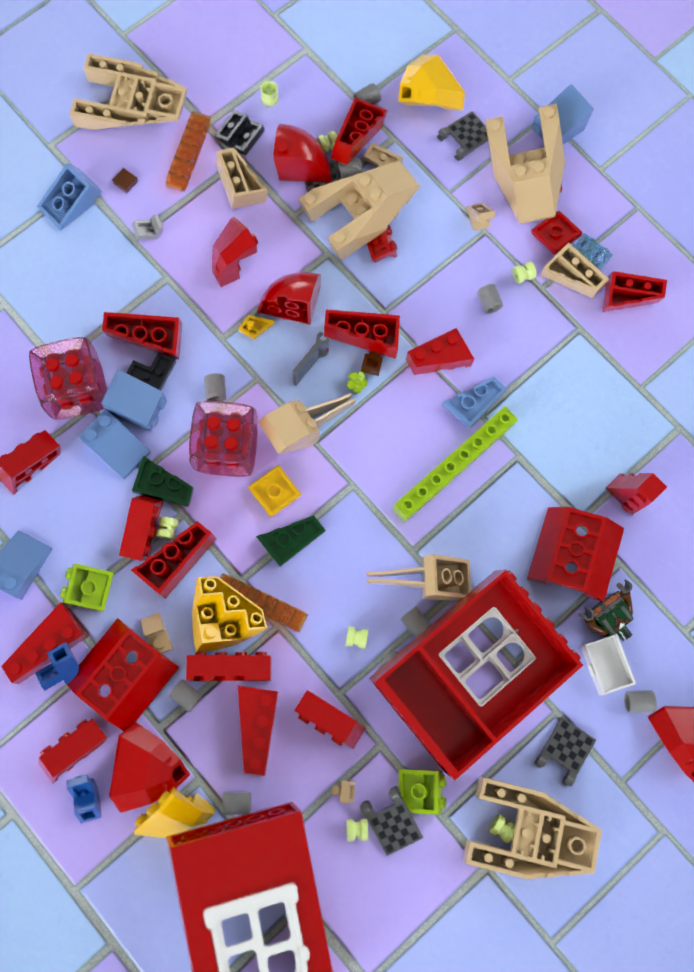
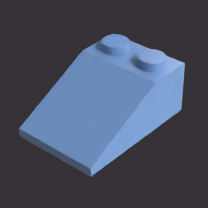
M66 163L37 207L62 230L90 208L102 190L80 168Z
M106 409L78 436L87 447L123 479L142 462L143 456L147 457L151 453Z
M18 530L0 550V590L22 600L53 548Z

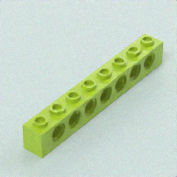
M504 406L393 506V511L406 523L507 433L518 421L517 417Z

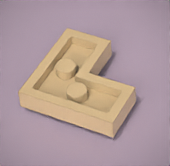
M371 143L363 160L378 168L399 160L402 163L403 157Z

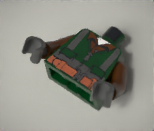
M625 579L624 586L618 582L616 586L621 590L620 592L616 591L605 598L604 602H599L591 609L584 607L586 613L580 612L578 614L580 618L584 619L590 631L607 637L617 633L622 641L627 640L633 635L626 626L634 620L630 593L633 587L631 582Z

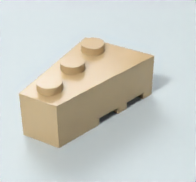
M235 148L219 150L216 155V166L231 208L235 209L266 202L268 189L262 186L256 174L250 171L247 167L248 164Z
M570 243L543 268L541 276L592 299L605 287L609 280Z

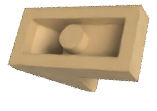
M483 202L466 206L474 231L490 227V219L495 218V211Z
M160 612L141 619L144 637L147 638L152 647L161 654L173 650Z

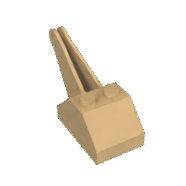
M350 393L310 408H306L300 400L291 401L266 414L258 423L278 454L309 448L319 439L320 430L318 428L353 406L356 400L351 399L353 396ZM326 411H329V412L325 413L324 415L318 417V418L315 419V420L312 419V417H315V416H317V415H319V414H322V413H324V412H326Z
M432 554L423 556L421 567L366 572L368 577L422 574V582L367 579L366 583L422 588V596L425 600H461L471 591L470 561L467 559Z

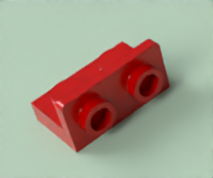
M390 225L387 226L386 231L367 243L373 262H378L390 255L394 258L397 257L396 250H398L396 242L392 240L391 234L393 232Z

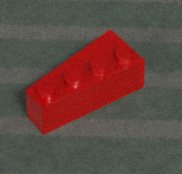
M354 98L335 140L331 159L348 165L383 127L387 110Z
M326 309L324 337L396 359L400 315Z
M104 312L102 331L106 336L179 359L182 322L179 317Z
M198 521L176 536L175 540L162 546V549L157 553L147 557L139 566L131 569L135 575L165 599L217 539L212 532Z
M60 602L1 667L11 683L20 684L35 674V672L51 663L47 654L49 651L65 642L71 649L88 636L67 604Z
M195 652V655H187L186 681H271L272 656L267 655V652H255V655H247V652H235V655H227V652H215V655H207V652Z
M238 685L244 773L266 775L279 695L278 691Z

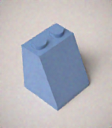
M572 84L548 104L557 103L563 144L585 130L594 111V108ZM538 113L531 127L543 139Z
M117 369L101 404L115 418L151 431L153 426L157 425L159 420L158 414L160 410L165 408L167 400L162 391Z

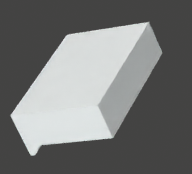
M617 634L580 646L599 695H606L636 684Z

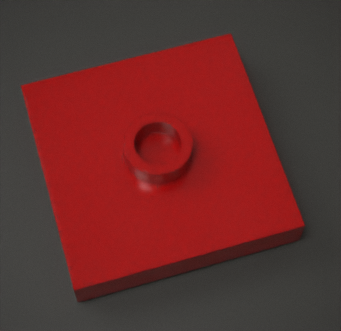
M560 211L556 212L555 217L548 218L531 229V234L553 255L559 253L568 243H573L583 234Z

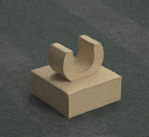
M342 780L341 786L333 785L332 794L340 795V802L353 803L356 781Z

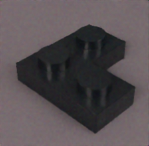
M158 352L151 367L133 360L127 374L161 391L176 364V359Z

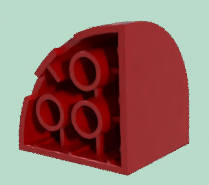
M279 124L276 130L273 152L279 181L332 183L329 160L321 144L311 134L299 127Z
M298 272L278 278L263 293L257 313L311 325L321 288V274Z

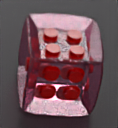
M88 338L64 339L37 346L29 351L30 369L35 391L42 409L52 419H69L105 409L101 404L107 392L104 373L98 359V354Z
M219 401L197 402L193 411L189 440V462L195 471L212 475L251 476L254 469L257 447L258 416L256 409L240 403Z

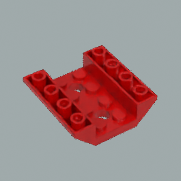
M548 507L527 579L545 585L547 582L574 589L584 592L585 597L604 602L624 527L607 517L575 508ZM578 527H585L588 533L581 536L578 535L576 529ZM574 563L577 566V571L573 573L568 572L566 565Z
M117 618L79 664V670L75 678L66 685L78 698L105 720L124 731L140 718L180 667ZM130 652H135L138 656L137 661L131 664L127 661V655ZM103 685L110 687V694L106 697L100 694V688Z

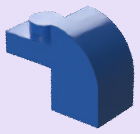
M66 642L47 653L51 664L35 672L44 691L63 680L68 684L78 673L79 665Z
M88 775L67 780V789L74 798V814L80 823L101 818V803L94 778L90 779Z

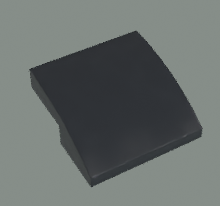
M233 110L214 136L229 148H235L238 153L246 156L265 129L263 125L249 120L248 115Z

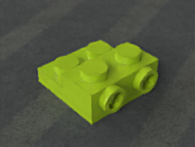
M76 563L72 564V567L67 568L65 578L68 579L67 586H63L61 589L60 598H63L62 603L103 612L114 573Z
M399 769L398 788L410 813L442 814V810L446 809V797H443V788H446L447 783L443 770Z

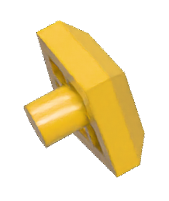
M247 315L238 331L254 340L273 326L275 321Z

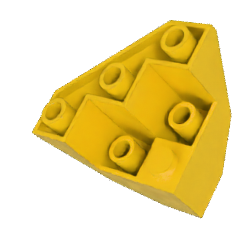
M421 55L407 66L400 82L398 102L408 106H439L446 110L463 111L465 91L439 55Z
M218 576L197 578L192 607V632L196 652L217 651L238 645L267 629L263 609Z
M173 787L170 792L165 791L157 804L153 802L147 809L146 814L141 813L134 822L136 825L134 833L142 836L166 838V836L202 827L213 816L215 807L197 792L192 797L189 795L186 798Z

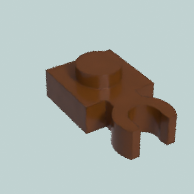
M371 350L369 354L365 353L361 372L379 376L383 357H380L382 354Z

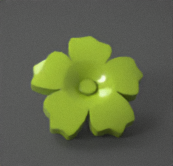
M350 372L348 375L350 380L347 381L346 385L347 388L352 389L356 394L361 393L368 383L367 380H364L366 378L364 372Z

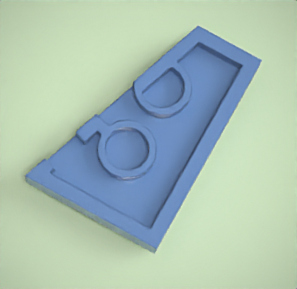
M492 377L474 386V388L442 402V405L470 429L506 392L507 388L495 377Z

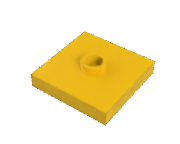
M279 465L248 486L250 492L270 518L302 496Z

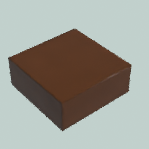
M123 168L112 181L114 185L128 193L138 182V178Z

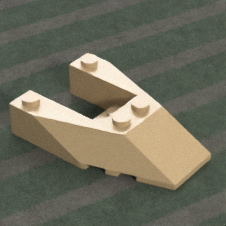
M87 54L83 69L88 82L113 86L114 89L109 105L74 98L69 114L75 127L95 130L179 121L187 93L186 87L169 78L165 79L159 76L153 70L151 72L140 63Z
M557 103L539 107L544 148L509 155L503 116L485 120L494 178L519 224L556 216L565 166Z
M399 160L314 188L300 197L299 202L311 222H314L340 203L345 206L354 218L353 221L328 237L332 250L342 261L386 231L389 223L398 216L401 208L410 201L420 188V185Z
M479 776L475 797L518 808L511 849L466 839L462 858L466 864L528 880L595 873L602 829L543 792Z

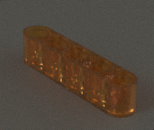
M194 111L191 112L168 171L166 187L185 192L210 127V116Z
M225 573L221 574L220 578L263 609L265 617L300 633L308 617L306 612Z

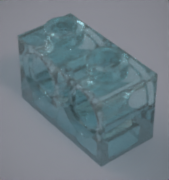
M586 233L573 245L600 271L613 256L606 247L601 246L592 236Z

